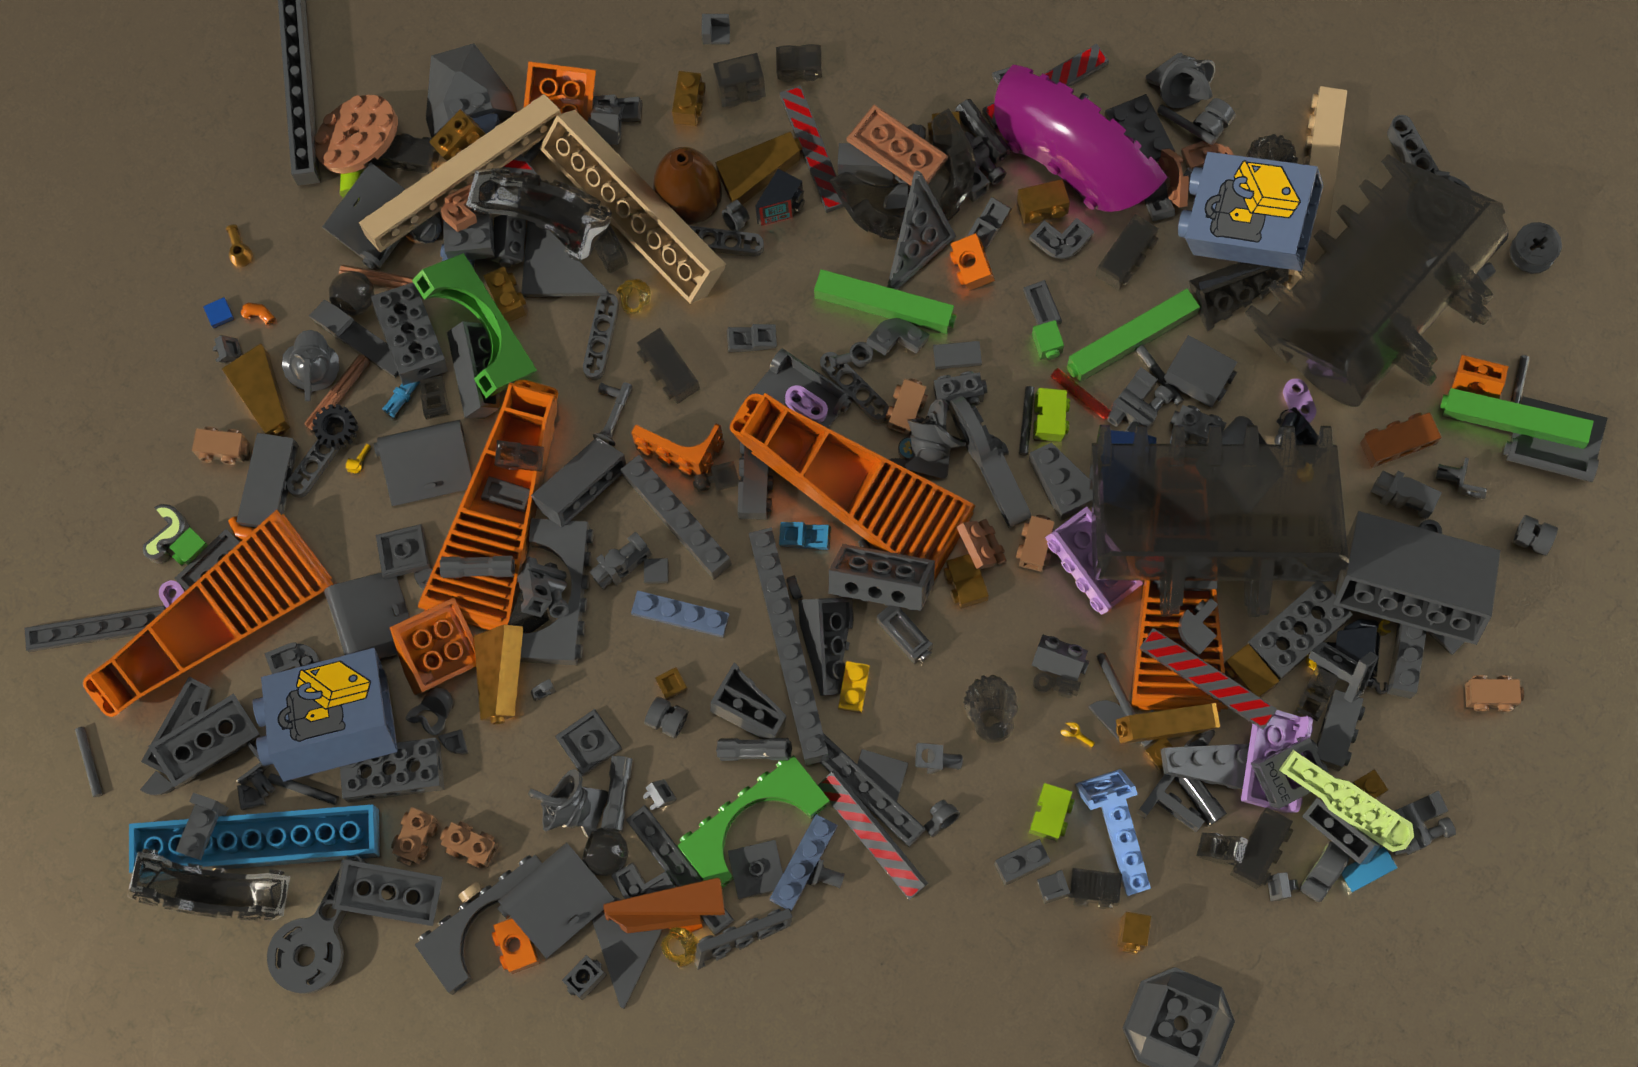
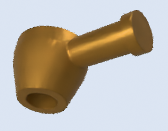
M229 225L226 227L232 242L229 258L237 267L247 266L252 261L253 253L247 245L241 243L237 225ZM238 249L242 250L241 253L235 254Z

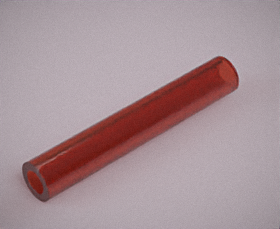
M1059 368L1054 370L1050 376L1103 420L1108 418L1111 410Z

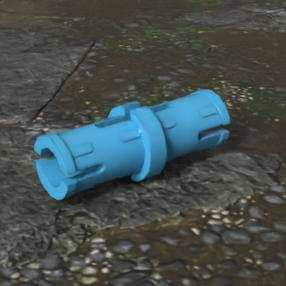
M421 381L404 386L401 384L399 388L396 387L393 391V396L382 410L386 414L390 412L389 416L395 417L402 405L411 399L410 395Z

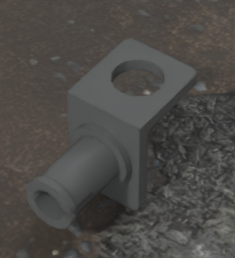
M1465 457L1464 465L1461 468L1439 464L1436 479L1457 482V485H1459L1458 494L1480 499L1486 498V488L1464 484L1469 458Z
M249 741L247 745L260 763L238 778L237 782L241 785L252 782L261 797L265 798L269 795V791L272 793L275 790V787L272 786L264 775V770L269 768L270 765H262L257 747Z
M916 744L915 766L917 768H927L928 774H933L943 768L961 769L963 764L961 754L943 753V745ZM925 749H928V763L922 759V752Z
M820 859L807 884L815 886L820 881L840 888L845 873L825 868L823 865L824 860Z

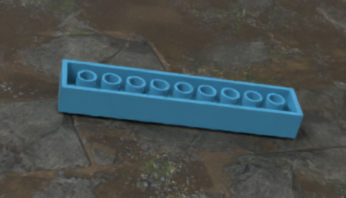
M373 804L220 816L201 860L176 852L189 819L129 824V873L136 875L141 866L138 860H136L137 854L160 864L195 872L338 861L352 856H358L361 859L380 857L379 808ZM142 868L137 876L153 875L154 872ZM159 870L156 875L169 873L163 870Z

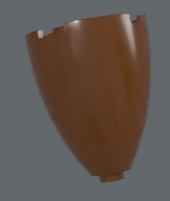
M678 147L669 151L659 162L654 175L653 190L687 225L697 224L708 219L722 198L719 175L711 161L696 149Z

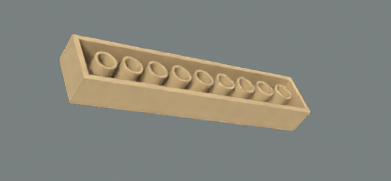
M576 110L557 115L539 149L588 199L608 212L611 217V223L689 303L707 297L727 264Z

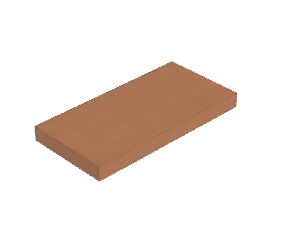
M876 105L871 107L847 137V142L909 185L912 184L913 175L916 170L922 173L927 184H929L949 157Z

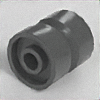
M1214 98L1205 107V112L1199 114L1193 123L1218 139L1224 128H1227L1235 119L1236 114L1228 103L1219 98Z
M1524 515L1515 533L1513 543L1524 548L1531 546L1534 552L1546 556L1554 543L1558 527L1546 522L1539 524L1538 519Z
M657 696L648 710L644 724L655 730L662 728L663 734L675 739L681 732L689 711L678 705L672 707L670 701Z

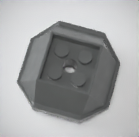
M1174 967L1140 982L1122 1029L1136 1060L1149 1067H1218L1235 1020L1222 987ZM1176 1017L1185 1019L1187 1026L1184 1031H1179L1175 1028L1174 1020Z

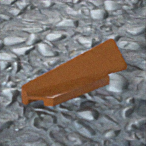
M720 878L603 905L606 920H613L626 933L701 924V915H725Z

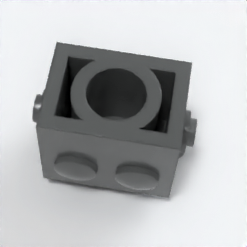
M595 105L591 112V117H588V124L608 144L618 145L621 139L622 107Z
M586 955L562 979L568 986L567 991L571 995H577L583 1000L607 976L601 969L602 964L598 960H592Z

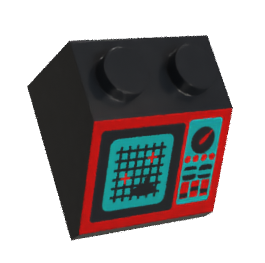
M777 169L755 205L757 224L763 226L789 219L794 216L796 211L800 212L805 203L802 180Z

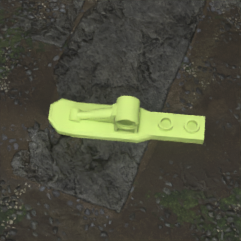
M1292 750L1279 769L1282 773L1321 798L1331 812L1391 852L1406 849L1414 838L1413 824L1350 781L1335 778L1295 750Z

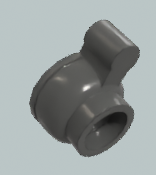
M738 200L727 205L726 209L722 211L723 220L732 231H739L744 227L745 222L750 219L748 211Z
M941 800L931 808L930 813L933 815V818L924 827L930 836L934 837L940 830L953 824L960 816V812L954 805L948 804L946 800Z

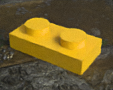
M846 661L838 710L862 713L870 665Z

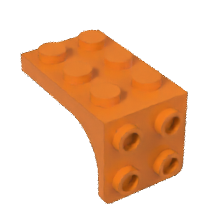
M717 423L704 442L692 447L680 446L638 425H635L631 432L639 452L647 456L652 454L658 457L657 459L661 463L668 466L673 464L679 467L678 470L689 476L694 474L700 478L703 477L705 472H710L714 463L712 459L716 452L719 453L722 450L725 442L722 440L721 425Z

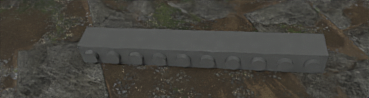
M278 0L291 175L298 186L320 183L319 161L315 154L316 124L306 1Z
M772 527L750 532V543L805 765L829 760L828 750Z

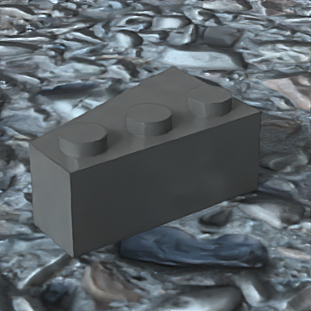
M1052 442L1030 452L1029 462L1060 521L1077 514L1085 507L1090 508L1103 502L1100 500V489Z
M734 662L711 701L710 712L763 740L778 738L785 726L786 715L766 694L764 695L755 686V683Z

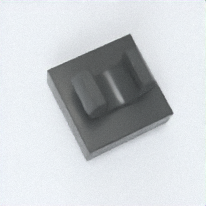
M223 335L215 338L216 345L213 347V351L219 354V357L215 359L216 362H232L242 356L238 338Z
M665 779L652 782L645 787L648 792L644 794L643 798L651 797L654 801V804L650 806L651 810L670 805L677 800Z
M1287 872L1267 877L1271 901L1292 897V890L1299 889L1297 879L1289 880Z

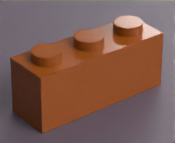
M1420 412L1410 416L1405 422L1394 421L1388 424L1386 429L1379 431L1376 428L1365 433L1360 444L1372 469L1434 446L1442 437L1431 413L1422 415Z

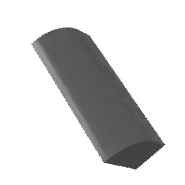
M257 433L236 521L238 524L255 529L275 510H278L281 515L284 513L288 495L287 481L293 474L299 447L294 438Z
M596 437L531 496L541 512L563 528L622 474L621 469L627 465L625 456L616 448Z

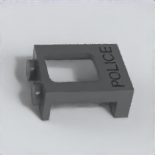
M1309 737L1297 738L1298 742L1265 759L1258 758L1251 762L1252 768L1271 807L1280 809L1311 793L1302 785L1292 789L1285 774L1279 770L1292 750L1299 754L1303 752L1305 758L1329 773L1325 763L1319 759L1317 754L1319 750L1316 743Z

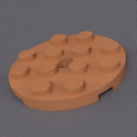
M356 95L338 106L324 117L323 123L315 136V154L318 160L329 171L346 174L365 168L364 164L374 157L376 159L380 158L391 145L397 132L398 118L393 107L387 100L377 95Z

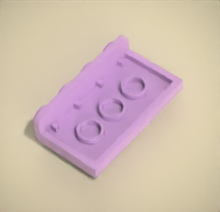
M1088 507L1083 508L1045 537L1048 541L1049 549L1053 553H1057L1062 560L1063 568L1073 575L1079 590L1086 593L1092 608L1101 615L1110 611L1113 606L1143 584Z
M1277 710L1264 730L1252 723L1241 801L1282 813L1299 812L1303 802L1302 797L1280 809L1270 806L1251 762L1258 758L1265 759L1298 742L1297 738L1299 737L1310 738L1313 732L1312 717H1300ZM1285 775L1292 789L1300 786L1299 783Z

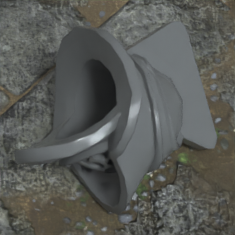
M1177 53L1147 74L1146 80L1148 83L1160 86V97L1167 106L1183 108L1196 104L1201 99L1208 100L1212 98L1210 83L1214 78L1216 67L1212 60H1197L1194 57L1183 56L1182 53Z
M307 330L300 333L294 342V346L288 347L283 354L282 368L285 377L293 386L305 390V401L310 402L313 391L327 388L336 379L339 371V356L334 349L329 347L327 341L319 332Z
M936 399L930 405L925 419L923 417L907 419L912 432L910 447L913 456L904 462L903 466L906 469L939 478H946L951 448L966 446V441L947 432L948 404L945 399Z
M572 769L562 777L548 796L534 789H530L528 795L533 799L541 801L540 804L543 809L542 825L545 832L559 826L563 828L580 826L585 836L590 838L595 833L608 798V792L606 790L582 787V774L578 770Z

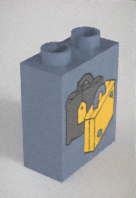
M1207 152L1203 168L1194 167L1191 173L1189 190L1190 194L1196 195L1192 210L1184 209L1181 213L1178 225L1179 237L1186 239L1192 254L1196 256L1302 271L1324 186L1318 166Z
M375 648L261 677L263 697L253 699L252 703L259 727L266 726V736L256 738L257 751L262 765L274 764L283 782L398 752L388 678Z

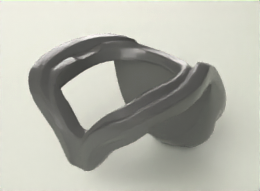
M432 688L425 695L421 704L409 711L406 720L410 723L420 722L427 733L438 735L444 729L446 718L453 705L451 694L443 688ZM424 710L431 711L437 715L438 722L431 727L427 719L423 715H418V713Z

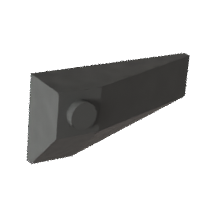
M852 598L798 600L799 624L820 695L840 694L845 671L844 653L845 650H849L850 642H847L849 629L853 627L854 621Z

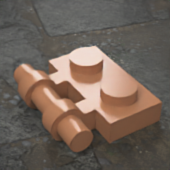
M983 519L980 522H964L957 526L976 569L992 567L996 563L1001 565L1007 561L1003 554L1005 552L1003 546L998 544L994 535L996 532L993 526L989 525L987 519Z

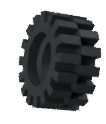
M330 404L328 405L329 409L323 407L321 408L323 411L321 414L319 412L316 413L317 419H313V424L315 425L312 426L313 431L321 444L331 449L333 447L334 450H339V446L344 449L346 448V443L350 445L353 443L352 437L356 439L357 434L355 431H358V426L356 425L358 423L345 406L342 408L341 405L336 404V407ZM339 419L344 423L342 432L336 435L329 434L327 432V425L330 421Z

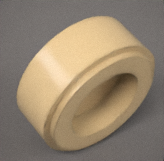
M475 882L460 893L458 897L462 903H465L475 898L483 888L479 882Z

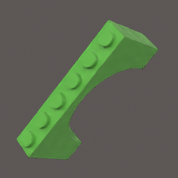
M464 253L424 268L415 276L412 281L424 300L429 298H446L456 301L468 308L484 326L490 341L491 355L488 366L474 380L485 398L506 390L509 383L527 380L537 371L532 360L525 352L520 341L513 333Z
M794 755L789 760H780L776 764L777 768L774 771L763 773L757 778L758 783L752 788L747 786L737 794L738 799L732 803L728 801L718 809L720 813L713 818L708 816L700 822L698 830L694 833L689 831L679 839L681 843L677 846L704 881L720 878L723 889L734 880L725 862L724 843L731 824L747 808L761 802L780 801L798 807L812 819L830 805V800Z

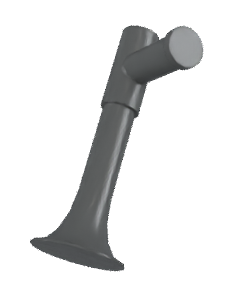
M602 382L600 383L599 393L617 398L604 429L600 433L593 434L594 439L599 437L609 445L615 446L616 443L612 438L613 430L633 386L624 382L621 389L605 385Z

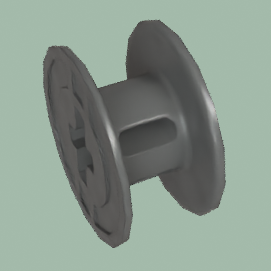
M1541 222L1527 224L1521 228L1512 241L1510 257L1515 266L1522 271L1531 274L1541 273L1548 270L1560 255L1562 249L1561 237L1548 224ZM1538 245L1541 246L1540 248L1538 247L1533 251L1530 250L1531 248H1535Z

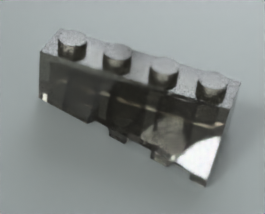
M1238 262L1189 280L1191 294L1200 306L1198 313L1205 329L1209 331L1215 327V323L1222 319H1228L1234 311L1242 306L1247 307L1252 303L1253 299L1261 294L1264 296L1288 281L1289 277L1287 269Z

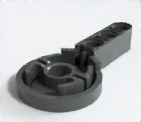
M1396 116L1387 131V136L1413 181L1414 186L1407 198L1405 207L1406 217L1410 226L1421 237L1433 242H1450L1462 237L1470 229L1476 218L1477 202L1474 193L1462 180L1450 176V172L1438 169L1408 116ZM1395 127H1401L1404 131H1398ZM1406 146H1412L1415 150L1411 151ZM1417 165L1424 166L1426 170L1419 169ZM1443 201L1447 203L1450 211L1447 213L1438 212L1434 207V202ZM1462 208H1463V219L1466 220V221L1461 220V219H1462Z
M963 396L950 400L949 409L961 439L967 442L965 447L978 464L1008 527L1011 528L1031 518V512L1003 453L998 454L996 446L989 447L992 444V439L986 425H981L984 421L976 406H970Z
M358 856L346 858V860L367 863ZM339 871L315 914L309 918H299L286 923L274 934L267 951L268 968L273 979L286 990L299 994L318 992L330 985L341 970L344 953L338 928L347 911L337 910L332 918H327L326 916L327 909L333 905ZM361 881L357 885V892L360 890L364 881ZM331 942L332 944H329V956H328V959L325 960V959L327 958V955H328V945H327V944ZM311 947L315 952V958L311 964L302 966L298 961V954L301 949ZM277 949H278V954H277V966H276V953H277Z

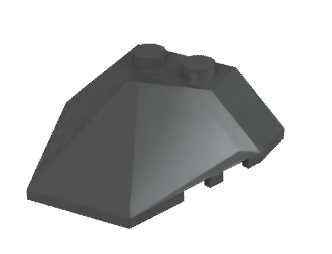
M474 43L431 55L426 121L431 139L460 109L472 119L494 112V114H498L499 120H502L518 112L511 91Z

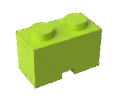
M1039 388L1034 399V413H1039V415H1037V420H1034V440L1061 442L1065 434L1068 435L1069 421L1066 420V412H1069L1070 398H1067V390Z
M1044 783L1037 804L1042 808L1040 812H1035L1029 833L1056 842L1059 836L1064 837L1068 823L1064 822L1066 812L1071 814L1075 799L1071 798L1072 791Z

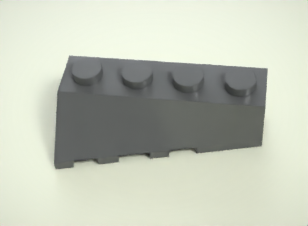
M462 321L449 330L447 336L464 418L484 419L500 409V392L485 398L474 380L488 366L491 355L490 341L482 323Z
M740 442L742 458L739 459V476H741V479L738 483L739 519L767 520V512H772V498H768V490H773V476L769 475V466L751 453L752 450Z

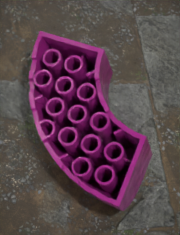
M1014 64L1001 79L995 95L994 113L999 131L1008 142L1007 146L1011 148L1012 152L1026 155L1046 166L1052 174L1060 176L1084 199L1083 202L1089 209L1107 212L1127 209L1149 197L1168 178L1151 156L1147 158L1139 150L1142 145L1137 140L1134 141L1129 136L1124 135L1126 130L1114 119L1111 121L1107 120L1100 114L1101 108L1086 97L1081 100L1073 95L1074 90L1061 82L1056 84L1049 79L1048 75L1042 73L1039 77L1033 74L1032 69Z

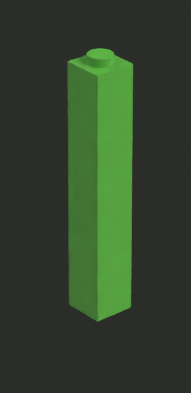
M822 269L814 288V297L816 299L889 319H903L915 326L944 334L948 333L949 327H954L957 314H953L954 305Z
M1188 288L1070 355L1067 366L1070 375L1073 378L1076 377L1079 382L1084 381L1136 351L1139 346L1150 343L1195 317L1200 306Z
M1450 388L1448 395L1443 394L1440 408L1444 409V417L1585 449L1589 443L1594 422L1593 420Z

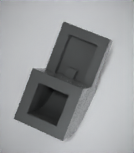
M1212 598L1207 602L1202 600L1193 609L1196 613L1195 615L1187 609L1179 620V635L1184 644L1196 655L1201 654L1217 636L1202 623L1218 606Z

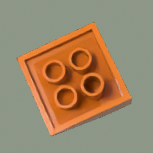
M528 61L524 107L545 94L560 109L561 114L576 110L588 122V117H591L596 70Z
M455 598L390 627L404 675L414 695L476 667L474 638Z

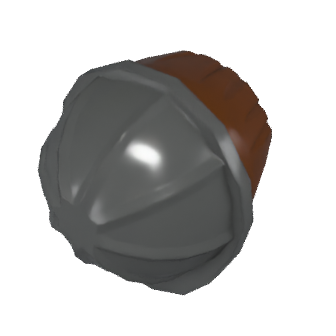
M437 212L407 233L406 237L417 244L435 242L442 231L440 212Z

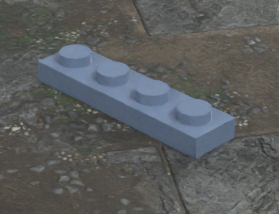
M638 590L631 614L634 616L722 638L724 637L730 616L727 612Z
M817 814L815 815L770 897L771 902L785 909L789 908L790 912H792L818 861L837 829L836 824Z

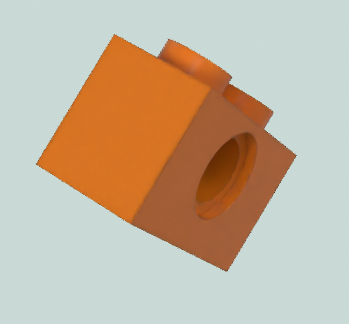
M976 233L950 243L953 249L950 252V256L954 265L958 264L960 272L957 273L961 285H966L969 291L995 281L981 239ZM970 259H976L973 266L966 267V263Z
M1461 355L1452 388L1499 399L1505 385L1509 366Z
M512 918L493 925L495 932H492V937L496 947H501L503 955L499 957L504 970L508 969L509 973L514 974L540 964L534 943ZM519 939L520 948L515 952H510V941Z

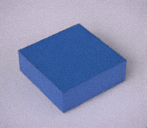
M225 297L203 306L213 329L234 320Z

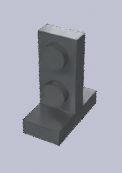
M1323 641L1311 650L1308 658L1316 662L1320 667L1334 673L1341 680L1347 681L1349 686L1344 699L1353 703L1364 694L1379 656L1370 651L1356 662Z
M1165 774L1137 813L1145 819L1154 805L1158 804L1193 831L1197 832L1205 822L1201 819L1202 815L1192 807L1188 809L1181 804L1182 800L1175 794L1169 793L1168 795L1165 792L1175 776Z
M193 793L189 802L194 804V808L176 852L201 860L219 815L226 816L228 807L216 800Z

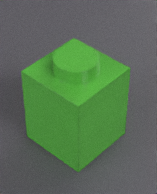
M1056 320L1033 326L1032 336L1040 359L1047 358L1051 360L1059 357L1063 353L1064 343Z
M189 527L169 548L175 553L172 557L183 566L185 563L189 565L208 544Z

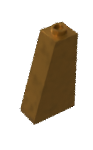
M791 131L715 162L717 173L731 203L738 200L743 205L770 183L777 169L785 172L800 160L802 146L798 138H793Z
M260 343L223 367L222 370L264 433L283 436L286 430L290 428V424L270 356Z
M501 625L474 636L480 720L490 721L493 725L503 724L505 719L515 716L523 637L522 626Z
M1216 703L1128 715L1116 719V732L1119 736L1120 744L1192 736L1219 728L1220 722Z

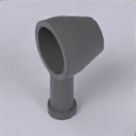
M857 342L852 345L850 353L834 357L829 356L830 365L833 368L840 364L853 362L857 367H864L871 361L873 349L865 342Z

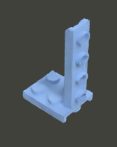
M1121 769L1075 783L1077 793L1090 810L1102 808L1127 896L1151 889L1126 801L1127 798L1138 795L1135 785Z

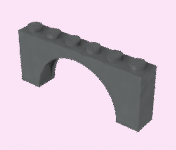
M531 518L529 543L534 548L544 549L553 553L565 563L570 572L572 588L567 604L569 612L566 616L558 618L550 626L540 631L523 634L520 662L577 666L578 659L582 658L583 645L579 644L580 635H584L585 621L581 620L582 612H586L587 598H584V589L589 587V575H586V567L591 565V552H588L589 543H593L594 535L593 529H590L586 521H569L561 528L550 519Z
M528 855L518 863L519 867L513 872L508 870L498 878L499 882L492 887L488 885L478 893V898L472 902L471 900L466 901L458 908V913L452 917L451 915L446 916L438 923V928L432 932L428 930L418 938L419 942L415 944L416 948L448 993L453 995L473 980L467 970L464 958L465 939L472 923L484 910L499 903V899L542 864L536 855L533 857Z

